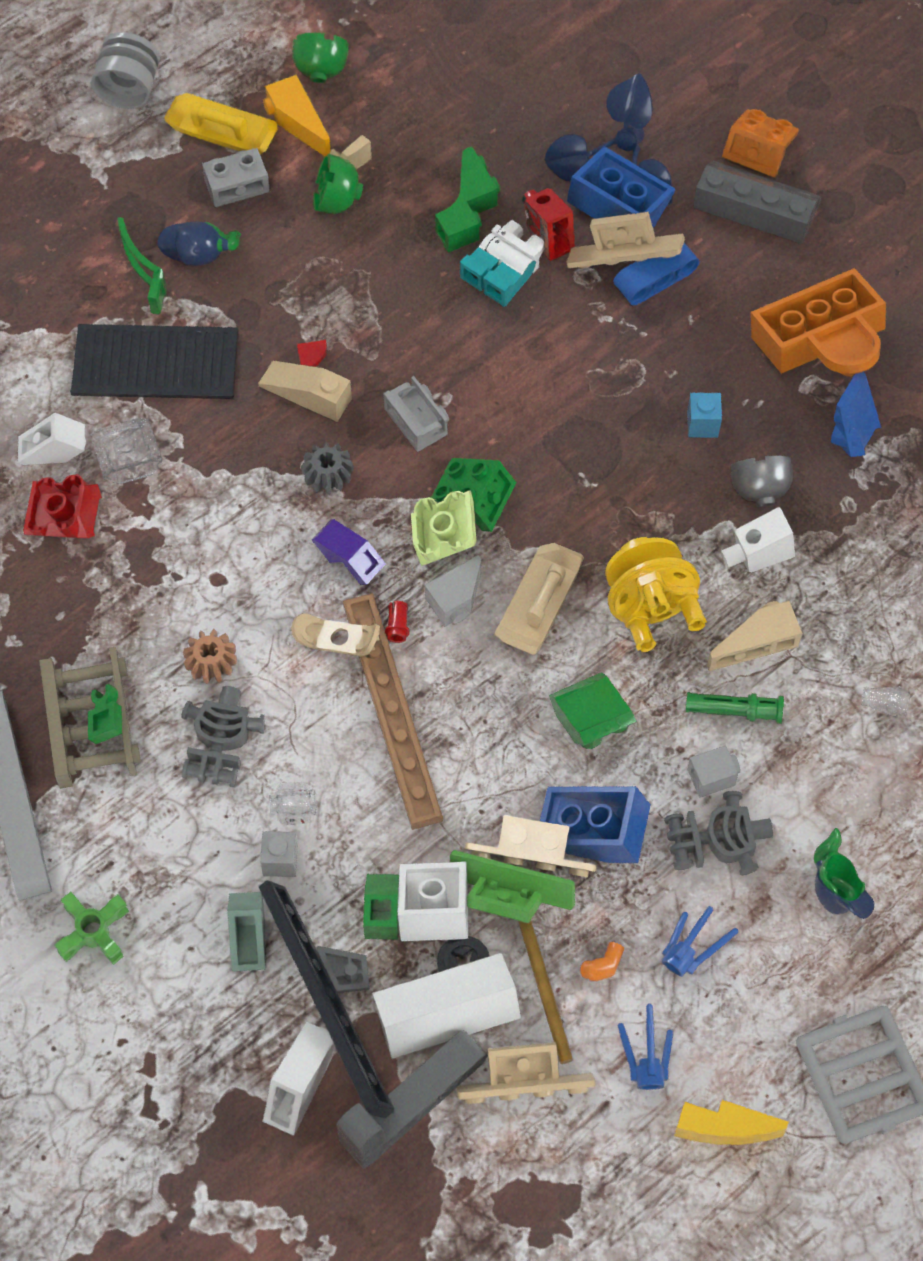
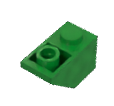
M399 874L366 875L363 918L365 939L398 940Z

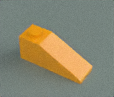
M297 75L265 86L266 98L263 99V104L267 114H273L280 127L324 157L328 156L331 152L330 138Z

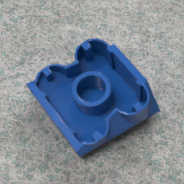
M864 372L856 373L836 405L834 415L836 425L831 436V443L840 446L850 457L866 455L864 449L875 429L881 428L868 380Z

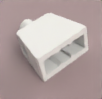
M780 507L737 528L734 531L736 544L721 550L722 557L728 568L744 562L749 572H754L795 557L793 532Z

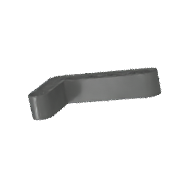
M465 1030L460 1031L388 1095L394 1107V1112L388 1117L382 1118L370 1115L360 1103L349 1109L337 1123L340 1144L363 1169L367 1168L454 1091L456 1086H459L485 1062L488 1055Z

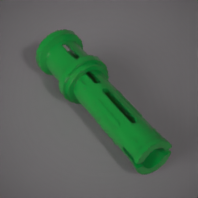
M687 692V713L734 715L746 717V720L754 722L756 719L775 720L776 724H782L784 696L779 695L777 698L758 697L756 693H751V695L748 694V697H734Z

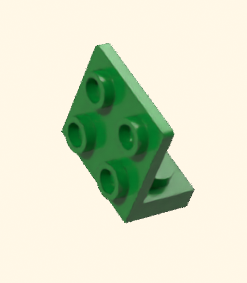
M452 458L431 498L439 503L444 501L445 497L451 492L460 491L465 493L471 490L474 502L475 523L482 531L492 532L517 482L499 460Z

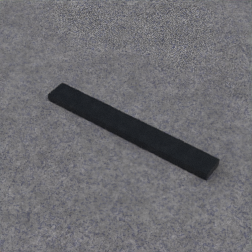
M266 880L258 888L366 1111L370 1115L382 1118L388 1117L394 1112V1107L286 887Z

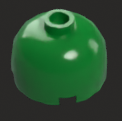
M303 33L297 35L296 40L293 38L292 58L296 68L303 75L310 77V81L315 83H325L328 78L337 76L342 72L347 62L349 43L345 39L334 35L333 40L324 39L325 33Z
M331 154L323 158L316 178V183L319 184L318 193L314 192L313 208L315 211L332 214L342 213L351 207L354 199H360L363 184L358 182V172L349 160Z

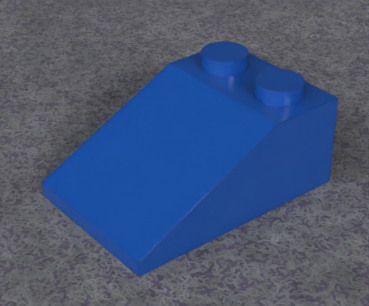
M636 786L547 787L540 821L569 826L565 854L606 863H639L651 804Z

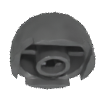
M765 456L766 460L755 461V458H750L733 463L731 465V479L734 489L747 501H756L757 507L774 505L775 499L782 497L792 484L793 467L790 457Z

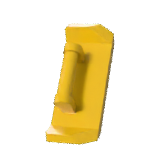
M189 93L175 96L164 117L165 121L180 133L239 152L258 148L260 154L264 153L278 129L276 121Z

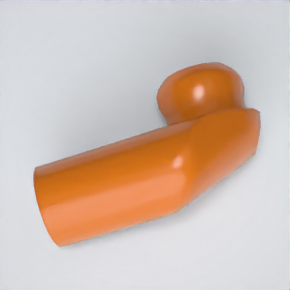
M609 942L603 958L592 961L586 960L581 964L580 973L582 977L590 981H600L612 977L616 973L625 948L621 944Z

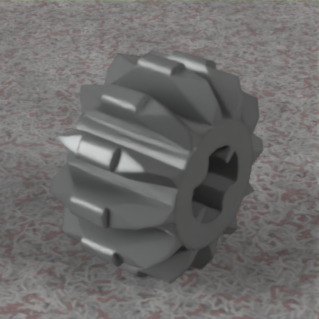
M325 441L323 448L313 445L312 453L305 452L301 470L302 474L305 475L304 478L307 486L313 485L316 493L325 488L326 493L329 495L332 488L335 487L342 491L343 483H350L354 467L348 450L341 451L339 443L331 448L329 443Z

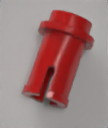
M394 601V603L390 602L388 604L389 618L385 633L390 642L402 643L410 635V629L407 627L408 604L403 601Z

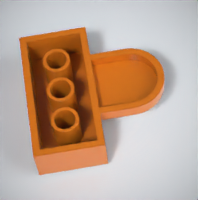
M855 268L751 312V338L781 374L819 358L830 370L851 377L853 374L864 372L873 367L880 357L881 342L877 333L885 329L886 302Z

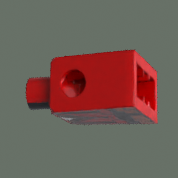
M545 189L538 193L535 190L527 191L522 197V202L525 205L526 226L531 235H536L544 240L545 250L543 252L549 261L569 253L575 247L573 211L552 189Z

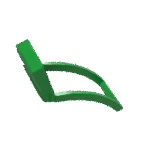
M118 217L117 220L127 258L137 274L150 286L148 301L151 313L160 315L164 296L166 297V283L163 270L147 260L138 251L128 235L124 219ZM136 259H137L144 267H146L147 269H149L150 271L153 272V276H152L153 278H151V277L141 268V266L138 264V262L136 261Z

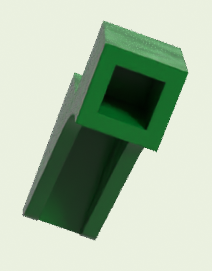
M472 146L464 149L462 152L459 197L449 208L435 214V231L448 253L479 240V228L482 227V221L478 213L497 206L498 193H500L497 179L494 176L490 177L484 158L481 155L478 156Z

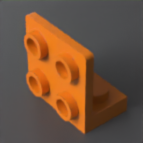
M746 110L731 126L722 157L775 177L778 174L785 150L798 135L799 129L793 127V124L787 120L769 118L761 110Z

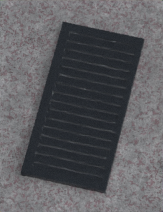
M78 324L70 394L71 396L233 399L238 327Z

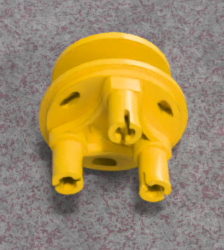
M640 537L632 539L623 545L608 562L605 576L611 587L607 600L610 612L615 618L624 622L626 628L630 629L638 651L648 652L656 646L648 626L649 624L667 620L681 611L690 631H699L705 627L707 620L698 602L699 574L690 562L682 559L680 549L674 542L665 538Z

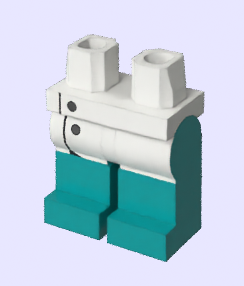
M513 220L503 228L497 224L492 229V233L485 237L481 245L470 256L466 255L460 261V278L479 291L484 289L485 295L505 307L529 279L531 274L539 268V257L545 250V242L536 235H532L527 242L522 241L520 238L523 235V228Z

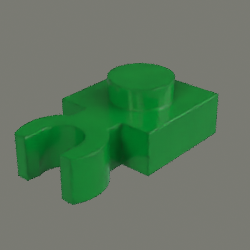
M106 684L104 696L96 689L92 690L91 700L95 704V709L88 711V740L94 744L122 734V706L116 703L118 690L110 684Z

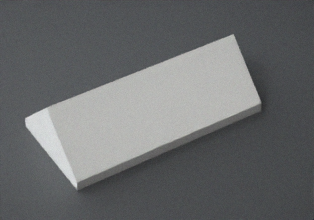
M502 953L372 993L391 1059L447 1042L462 1030H465L470 1035L521 1018L516 987Z

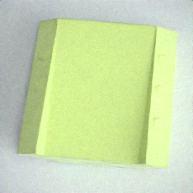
M471 490L465 493L460 491L451 492L445 497L444 501L439 503L430 497L420 499L416 503L414 513H411L413 545L421 566L475 546L477 539L474 502Z

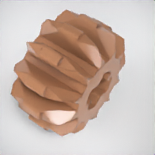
M213 628L208 636H205V633L200 630L199 639L189 638L188 643L190 647L183 650L184 658H186L184 665L186 670L191 671V675L195 680L203 676V682L208 684L210 679L215 677L216 681L220 683L222 673L231 676V666L237 664V656L234 655L236 646L233 642L229 643V637L226 633L218 637L217 631Z

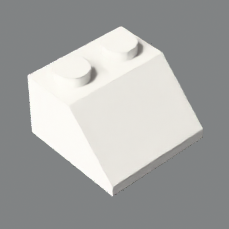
M466 862L400 864L398 922L401 941L468 939Z

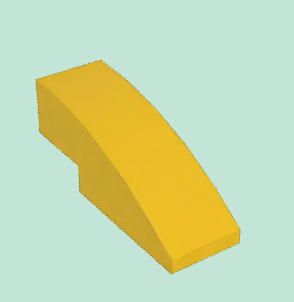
M721 1100L718 1112L684 1102L674 1136L701 1143L743 1145L783 1137L789 1122L725 1100Z

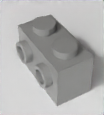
M258 148L240 151L234 155L215 158L209 162L202 163L205 183L214 207L270 192L268 174Z

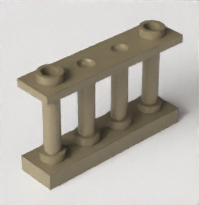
M116 647L109 648L111 663L62 671L61 668L56 669L52 658L39 660L54 772L60 789L73 787L71 775H75L77 771L126 762L130 776L137 775L135 764L141 763L138 743L132 744L122 677L128 676L125 657H118ZM113 675L115 688L118 690L116 703L122 706L124 749L74 758V755L69 756L67 746L73 745V741L88 739V726L70 729V726L64 727L63 717L69 716V712L95 708V704L92 702L91 696L66 700L65 697L60 698L59 688L65 687L64 684Z

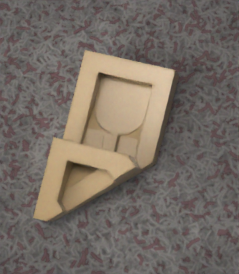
M361 135L341 154L334 149L331 150L330 154L349 160L358 169L371 159V144L366 137Z

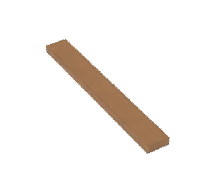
M371 593L344 600L343 607L349 624L362 626L380 625V639L375 642V650L366 656H359L411 829L415 830L443 822L440 806L374 595Z

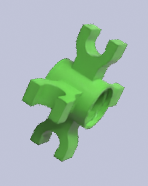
M69 892L61 899L64 909L75 919L76 929L54 945L65 962L70 960L83 946L99 947L113 965L124 957L120 952V947L109 937L108 928L113 922L129 912L126 907L127 904L118 894L100 911L93 908L85 909L72 892ZM91 923L100 924L96 932H84L87 925Z

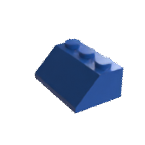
M604 146L572 176L566 202L594 219L649 212L654 229L674 195L675 188Z

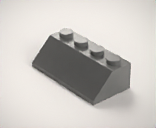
M712 161L706 165L698 182L693 208L803 244L822 196Z

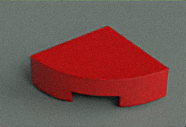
M326 340L297 344L300 365L316 367L327 354Z

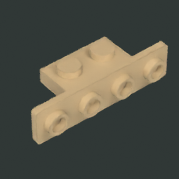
M649 212L592 219L590 228L595 245L573 247L566 263L568 268L578 267L584 269L592 265H614L619 262L632 260L640 262L656 257L671 258L681 253L685 239L683 234L655 237Z
M504 815L498 848L468 842L465 844V849L471 850L472 855L491 859V854L504 856L503 863L523 866L524 860L537 862V869L554 872L556 865L568 867V874L588 877L589 871L596 872L597 866L564 859L569 826Z
M552 1042L489 1048L487 1051L490 1083L459 1085L456 1088L459 1100L465 1099L467 1104H477L485 1102V1097L499 1096L500 1100H515L520 1098V1094L533 1093L534 1097H548L554 1095L556 1090L566 1089L570 1094H580L587 1092L588 1087H595L596 1084L592 1073L559 1076L556 1043Z

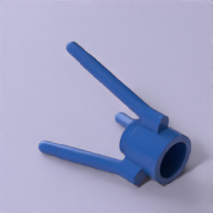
M711 906L707 907L684 942L679 941L677 944L688 917V913L683 912L668 945L662 952L664 957L661 962L678 976L682 977L686 972L692 975L701 963L738 934V929L733 928L694 959L693 956L696 952L690 945L707 922V919L713 912V908Z
M649 1003L646 1005L647 1058L640 1059L639 1066L636 1064L623 1023L618 1024L620 1038L630 1067L631 1081H637V1088L642 1090H656L665 1087L664 1081L669 1080L668 1066L673 1039V1030L669 1029L666 1034L660 1065V1059L655 1058L653 1005Z

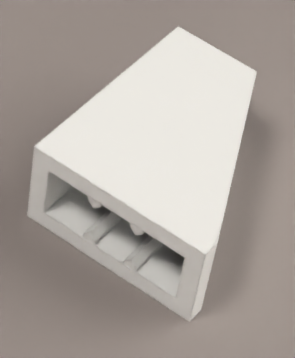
M308 1022L305 1023L271 1079L263 1122L291 1135L296 1133L333 1057L335 1045L328 1030Z

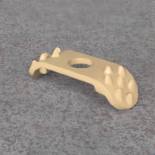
M308 613L295 617L291 626L294 639L301 645L316 650L354 656L368 655L371 651L375 650V642L380 639V625L378 624L362 626L329 621ZM343 630L349 633L348 640L344 644L335 645L332 643V638L336 632Z

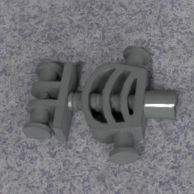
M223 686L219 702L205 700L201 708L193 706L191 701L186 702L181 718L184 720L187 718L195 720L194 727L198 740L207 747H210V749L207 751L188 747V759L185 760L183 765L182 778L187 779L188 776L197 777L199 782H204L206 776L212 777V784L218 785L219 782L230 783V787H235L238 769L240 770L241 766L239 756L223 754L222 751L241 748L247 742L248 730H260V734H264L265 731L264 714H261L260 718L249 717L248 709L238 706L241 694L238 688ZM202 728H204L207 732L213 734V737L203 732ZM190 761L201 762V764H193ZM209 764L215 765L214 770L208 769ZM223 767L233 768V770H225Z
M739 791L723 793L726 806L717 807L712 811L707 832H698L694 811H688L686 821L688 828L682 827L683 814L676 813L666 816L664 821L666 824H669L670 832L667 833V838L669 841H675V844L670 847L671 854L675 855L676 858L674 869L686 870L694 866L693 860H689L688 853L694 854L696 868L703 867L704 856L701 844H709L711 851L719 861L724 863L738 861L741 866L739 870L740 875L743 876L755 872L759 868L758 864L753 863L751 859L756 850L755 840L773 838V827L770 818L750 821L748 808L746 806H739V800L743 798L742 793ZM723 818L721 829L714 830V823ZM729 818H735L734 826L728 828ZM690 839L691 841L683 842L682 840ZM720 842H723L726 850L720 846Z

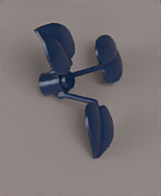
M641 73L616 85L607 96L606 105L610 116L617 122H624V127L616 134L615 138L590 151H587L585 139L576 134L564 135L549 146L545 154V163L558 177L571 182L572 176L590 160L589 156L595 155L604 146L609 148L615 144L623 151L632 150V163L637 165L638 152L640 151L638 145L644 139L643 127L649 123L653 114L651 93ZM646 159L637 165L672 186L670 173L660 161ZM673 197L669 201L668 205H670L673 202Z

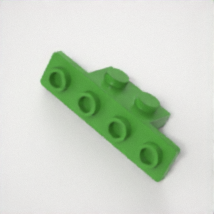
M453 850L450 854V862H466L467 883L474 885L467 896V907L529 923L541 903L572 910L575 906V883L572 880Z

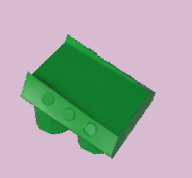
M602 672L549 695L555 715L574 743L586 749H594L601 744L604 736L611 733H621L629 725L637 722L632 710L610 679Z

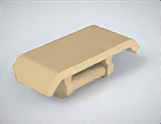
M556 543L539 546L494 635L506 644L535 655L542 647L580 571L584 559L583 555Z

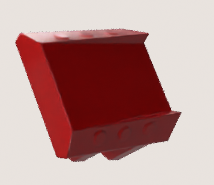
M78 474L69 475L62 482H56L51 477L33 481L24 523V534L70 538L94 537L99 499L102 498L98 484H88Z

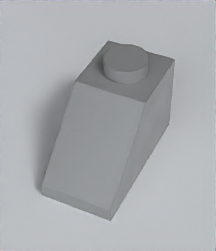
M479 555L425 584V599L444 627L451 623L457 624L462 622L472 612L481 577V558Z

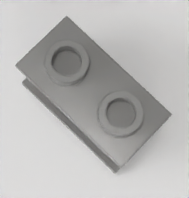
M413 376L411 377L412 386L407 382L384 393V409L415 450L419 452L448 435L447 422L449 417L441 405L437 406L434 403L429 388L425 384L421 385Z

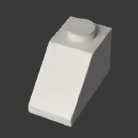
M57 413L50 415L18 437V463L29 465L68 462L84 451L86 444L85 424Z

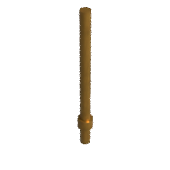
M530 920L529 923L518 921L552 1038L556 1043L560 1064L573 1061V1057L532 921Z

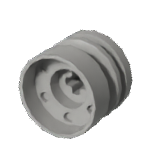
M117 32L104 38L91 80L93 91L103 101L119 108L134 109L142 107L147 103L150 96L153 80L160 61L159 51L150 41L133 33Z

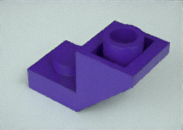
M331 519L311 539L329 563L342 562L360 585H367L386 565L385 561L368 540L335 519Z

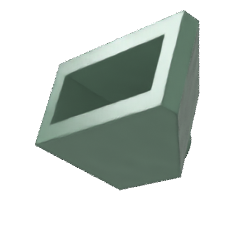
M261 892L229 893L227 915L232 971L266 970L263 896Z

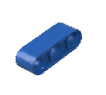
M684 243L679 255L671 258H648L644 261L634 262L621 270L614 278L613 283L631 305H638L690 275L698 267L699 259Z

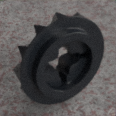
M468 936V939L448 940L438 952V971L441 972L457 967L458 961L455 957L464 959L472 952L470 962L489 957V951L480 940Z

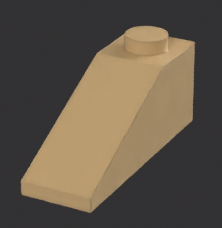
M272 361L258 383L259 387L336 422L339 421L352 400L350 380L324 368Z
M773 601L758 609L710 652L707 664L708 670L720 669L798 647L802 631L790 601L782 603Z

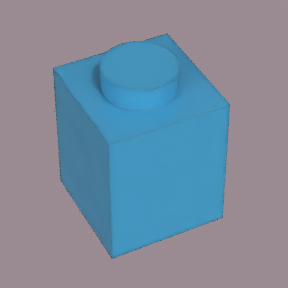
M690 393L687 410L688 437H719L722 421L721 393Z

